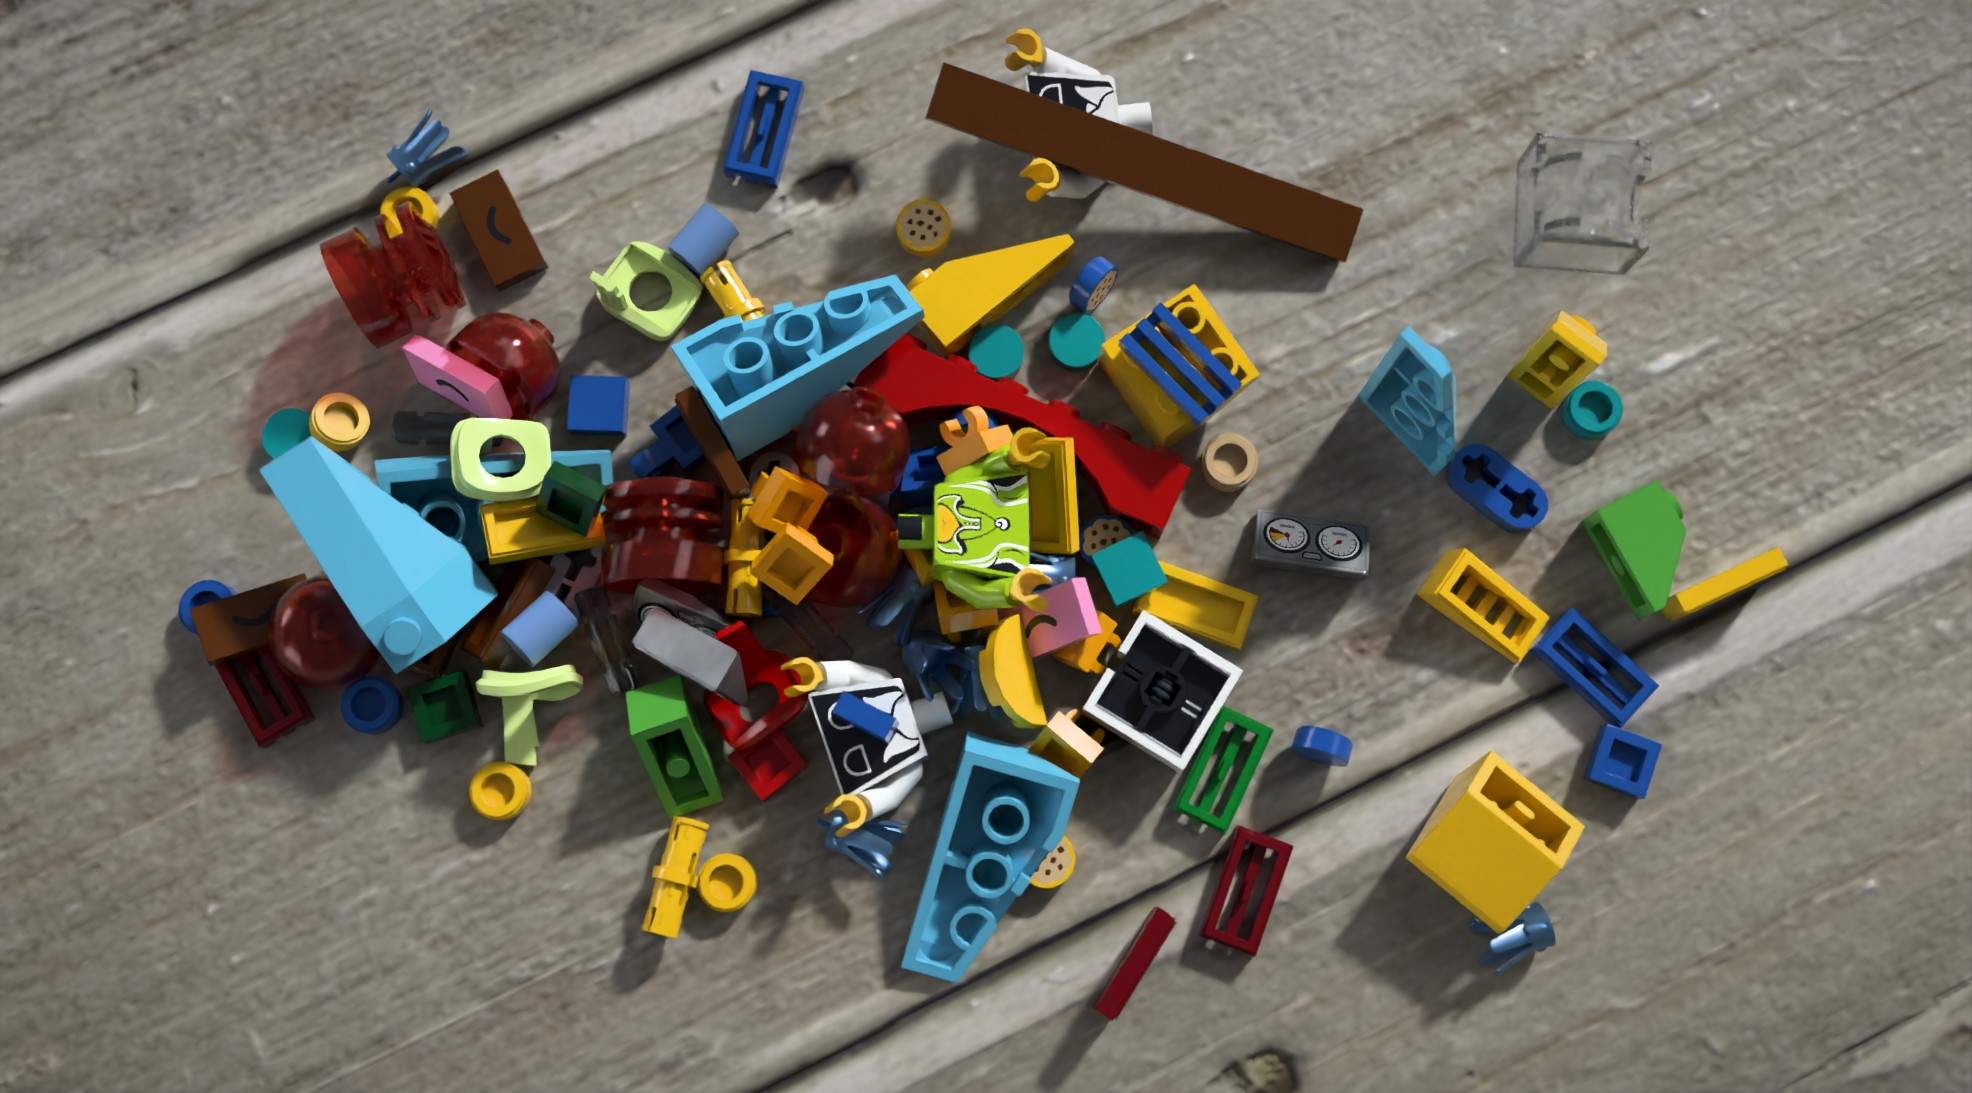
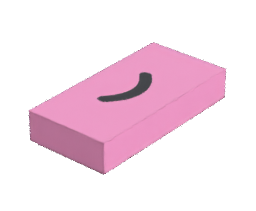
M416 334L402 347L420 384L480 418L510 419L513 416L512 409L498 378Z
M1085 577L1070 579L1036 594L1049 602L1048 607L1044 611H1033L1024 603L1017 607L1004 608L997 611L999 621L1020 613L1032 661L1102 633Z

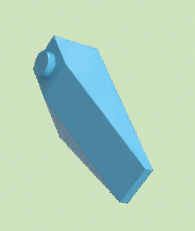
M896 275L830 291L824 301L798 308L793 307L792 301L774 305V314L742 321L739 314L720 319L671 346L691 386L693 385L737 461L788 434L925 317L921 306Z
M308 437L260 468L259 471L355 620L396 674L448 641L498 596L497 589L463 544L450 535H444L419 517L420 514L404 502L401 504L377 487L368 476L314 437Z
M966 732L901 968L958 983L997 929V923L1016 897L1022 895L1030 884L1032 875L1048 853H1052L1063 838L1080 779L1022 746L973 732Z

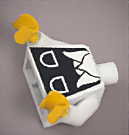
M1022 28L1006 38L1008 44H1012L1019 49V51H1014L1005 57L1006 67L1011 71H1018L1028 65V69L1031 71L1024 73L1025 91L1152 135L1153 124L1150 103L1144 102L1118 106L1113 77L1101 75L1099 71L1041 46L1039 37L1030 29ZM1033 156V161L1019 173L1021 178L1030 177L1036 182L1026 192V197L1030 202H1037L1046 194L1051 197L1084 199L1105 183L1103 180L1053 164L1045 158Z
M799 657L783 664L780 670L794 669L800 675L801 684L788 687L783 691L788 697H796L813 689L816 690V692L808 694L841 793L839 798L825 808L824 814H829L835 809L841 810L846 814L848 824L835 832L840 838L846 837L862 825L863 822L870 821L900 806L922 778V763L929 759L922 734L951 725L953 720L943 691L935 693L932 701H928L926 697L910 702L902 679H893L892 675L884 668L849 660L814 663V661L807 657ZM843 691L897 718L900 724L889 744L837 718L833 714L832 710Z

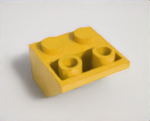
M1194 283L1163 305L1242 383L1240 389L1204 422L1206 423L1258 379L1260 373ZM1150 312L1149 314H1147V315L1144 316L1143 318L1146 319L1152 312ZM1141 318L1101 345L1098 364L1154 443L1168 448L1197 429L1198 426L1119 348V340L1127 333H1131L1135 329L1136 324L1143 319ZM1160 325L1155 328L1218 392L1222 389ZM1145 338L1138 343L1201 407L1208 402Z
M1491 750L1455 776L1405 858L1496 933L1500 934L1514 922L1562 869L1585 826Z

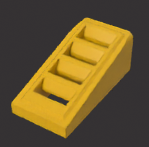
M1466 548L1446 551L1417 592L1418 596L1437 611L1514 663L1521 662L1550 618ZM1461 575H1463L1464 577L1462 578V580L1460 581V583L1457 585V587L1455 588V590L1453 591V593H1451L1450 590L1452 589V587L1454 586V584L1457 582V580L1459 579V577H1460ZM1479 586L1483 591L1470 608L1465 603L1475 588ZM1498 599L1503 604L1489 623L1484 618ZM1515 612L1523 617L1510 637L1507 638L1502 632Z

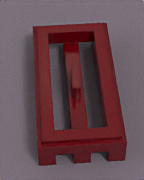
M275 645L259 650L293 712L290 715H287L254 653L239 657L275 722L270 727H267L232 661L228 660L214 665L257 745L262 748H268L276 743L275 739L280 736H288L296 731L295 728L301 724L306 725L316 719Z
M1240 825L1236 826L1198 936L1256 957L1294 845ZM1248 841L1255 845L1226 929L1222 932L1217 930L1216 926L1245 842ZM1269 849L1277 853L1247 940L1238 938L1237 934L1266 850Z
M1153 907L1092 1007L1112 1021L1118 1018L1177 923L1174 921L1175 917L1160 907Z

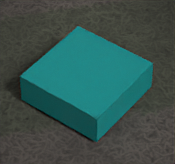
M1143 531L1098 551L1090 557L1115 609L1168 583Z

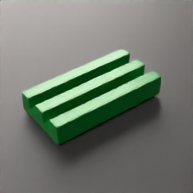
M1222 705L1209 728L1172 810L1181 815L1184 814L1194 821L1225 835L1274 729ZM1228 721L1236 725L1200 805L1196 807L1189 802ZM1247 731L1257 735L1218 818L1209 812Z

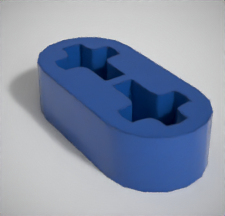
M1471 444L1463 447L1455 454V457L1446 467V479L1449 487L1485 517L1509 533L1520 534L1531 530L1544 519L1548 511V499L1545 491L1539 484L1496 451L1485 445ZM1475 460L1482 462L1484 468L1481 471V475L1493 484L1494 487L1479 478L1472 484L1464 479L1467 468L1461 462L1463 461L1468 465L1472 464ZM1501 490L1512 499H1516L1521 494L1525 495L1530 500L1527 503L1526 509L1532 515L1524 513L1518 518L1513 517L1509 513L1513 506L1512 502L1499 491Z

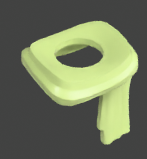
M632 242L627 245L604 276L594 271L590 276V279L597 288V298L604 310L656 341L669 340L676 334L697 305L703 290L700 281L684 264L666 251L645 242ZM646 272L660 273L672 285V296L669 302L662 309L654 312L638 309L630 299V287L633 281L639 275Z
M468 418L458 422L450 437L452 480L456 490L472 499L493 502L515 501L538 496L544 475L551 467L550 438L547 428L539 422L510 419ZM493 438L511 439L523 450L525 457L524 466L513 477H495L486 472L482 467L479 454L491 453Z
M563 665L525 673L483 670L481 679L475 682L477 691L483 695L501 697L506 763L537 765L536 747L540 745L533 701H558L578 694L583 688V677L576 672L574 665Z

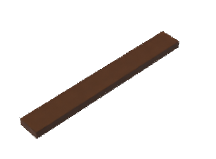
M945 62L941 66L925 116L926 120L1036 158H1045L1053 164L1340 263L1347 260L1364 210Z

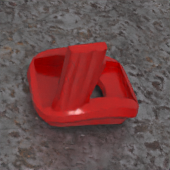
M737 621L734 625L717 631L715 636L720 642L739 653L746 691L748 692L757 685L769 684L775 686L779 693L777 707L765 714L759 721L749 722L741 717L740 705L738 707L707 689L704 692V705L715 726L729 746L737 751H742L770 736L795 719L804 709L809 699L808 694H810V691L796 697H788L783 690L801 684V678L797 671L794 669L780 670L783 664L790 661L788 657L777 651H766L763 649L748 627L742 621Z

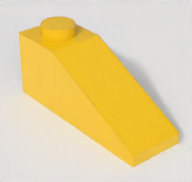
M1069 234L947 261L934 272L931 268L923 270L906 286V289L924 311L925 317L916 326L944 359H946L948 354H958L970 344L972 337L978 330L995 324L1073 261L1075 241Z
M1560 310L1544 327L1507 376L1552 409L1602 363L1607 356V343L1597 337L1595 328L1588 321L1576 315H1568Z

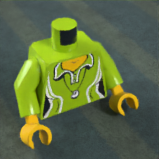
M1030 427L1020 429L1012 437L1010 444L997 448L983 458L955 470L945 477L943 483L935 485L932 514H898V549H932V578L942 581L946 590L977 609L1010 608L1024 603L1033 611L1041 612L1048 607L1049 602L1039 595H1031L1036 586L1039 584H1051L1052 580L1037 568L1030 567L1028 471H1020L1022 463L1037 469L1044 468L1049 464L1050 455L1043 451H1037L1030 455V448L1033 443L1045 439L1046 434Z

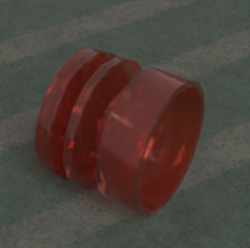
M410 201L395 207L396 216L403 231L401 234L386 214L374 217L381 244L373 246L370 240L357 227L320 244L325 266L339 295L361 331L377 349L414 331L411 315L407 306L413 303L431 323L441 318L438 304L433 295L434 293H437L444 305L452 313L466 306V301L460 288L459 273L446 245L436 229L421 216Z
M666 476L619 481L606 485L607 490L602 505L606 509L615 512L607 513L602 517V527L608 532L626 536L628 540L609 544L601 549V587L603 589L619 594L634 595L638 583L650 578L658 579L691 595L707 594L724 588V550L720 546L698 541V537L718 533L724 529V519L721 515L712 513L724 506V491L721 487L707 482Z

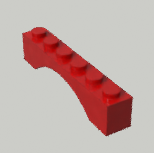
M908 333L904 334L860 372L852 388L856 405L903 426L931 420L948 419L955 411L980 406L983 410L996 415L1002 425L1008 424L1009 427L1017 430L1030 427L1046 434V437L1074 438L1075 468L1094 490L1106 514L1120 517L1131 528L1143 531V533L1158 540L1161 538L1191 471L1190 467L1181 464L1183 458L1168 448L1153 445L1151 450L1142 447L1131 442L1132 436L1116 425L1101 422L1100 426L1097 427L1079 419L1080 412L1074 407L1054 399H1050L1048 404H1045L1027 396L1029 390L1012 379L998 377L996 382L976 373L978 367L960 356L948 354L946 359L930 353L926 351L927 345L922 340Z

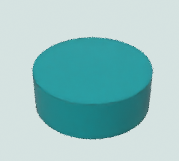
M1071 313L1061 317L1053 325L1049 336V351L1053 360L1063 369L1072 372L1090 369L1099 361L1100 348L1105 343L1103 329L1094 318L1086 314Z
M1000 324L985 326L978 330L970 341L969 361L978 367L976 373L997 382L998 377L1012 379L1020 371L1024 361V345L1020 336L1010 327Z
M1586 381L1576 386L1565 397L1561 409L1562 419L1565 426L1574 435L1583 439H1598L1607 435L1619 424L1623 414L1622 400L1617 391L1610 385L1601 381Z
M296 408L283 409L273 414L267 420L262 432V443L266 452L276 459L312 436L309 430L310 415Z

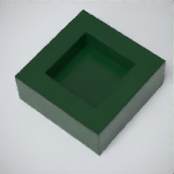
M554 461L544 475L534 512L587 537L597 521L607 486Z
M461 670L407 688L422 743L431 744L483 727L467 672Z

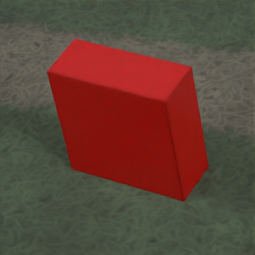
M781 729L745 750H734L727 755L732 764L763 802L770 799L809 767V764Z

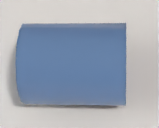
M704 203L666 248L673 257L684 264L692 273L701 277L708 268L716 263L738 237L739 231L720 212Z
M545 591L501 630L500 634L521 659L531 667H534L580 624L572 612L555 595Z

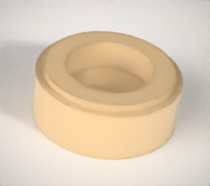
M1224 433L1214 437L1206 445L1201 456L1200 467L1202 475L1209 485L1220 491L1234 492L1244 488L1250 483L1258 468V454L1254 445L1247 438L1235 433Z

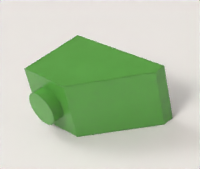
M1658 480L1604 506L1581 521L1637 620L1666 607L1686 534V528L1681 521L1683 519V512L1679 502L1670 491L1663 490Z
M681 674L626 692L630 735L669 819L673 818V815L680 816L724 801L722 788L699 715Z

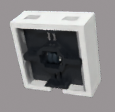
M1143 610L1117 652L1116 656L1122 659V662L1116 672L1107 668L1081 713L1168 767L1181 773L1243 670Z

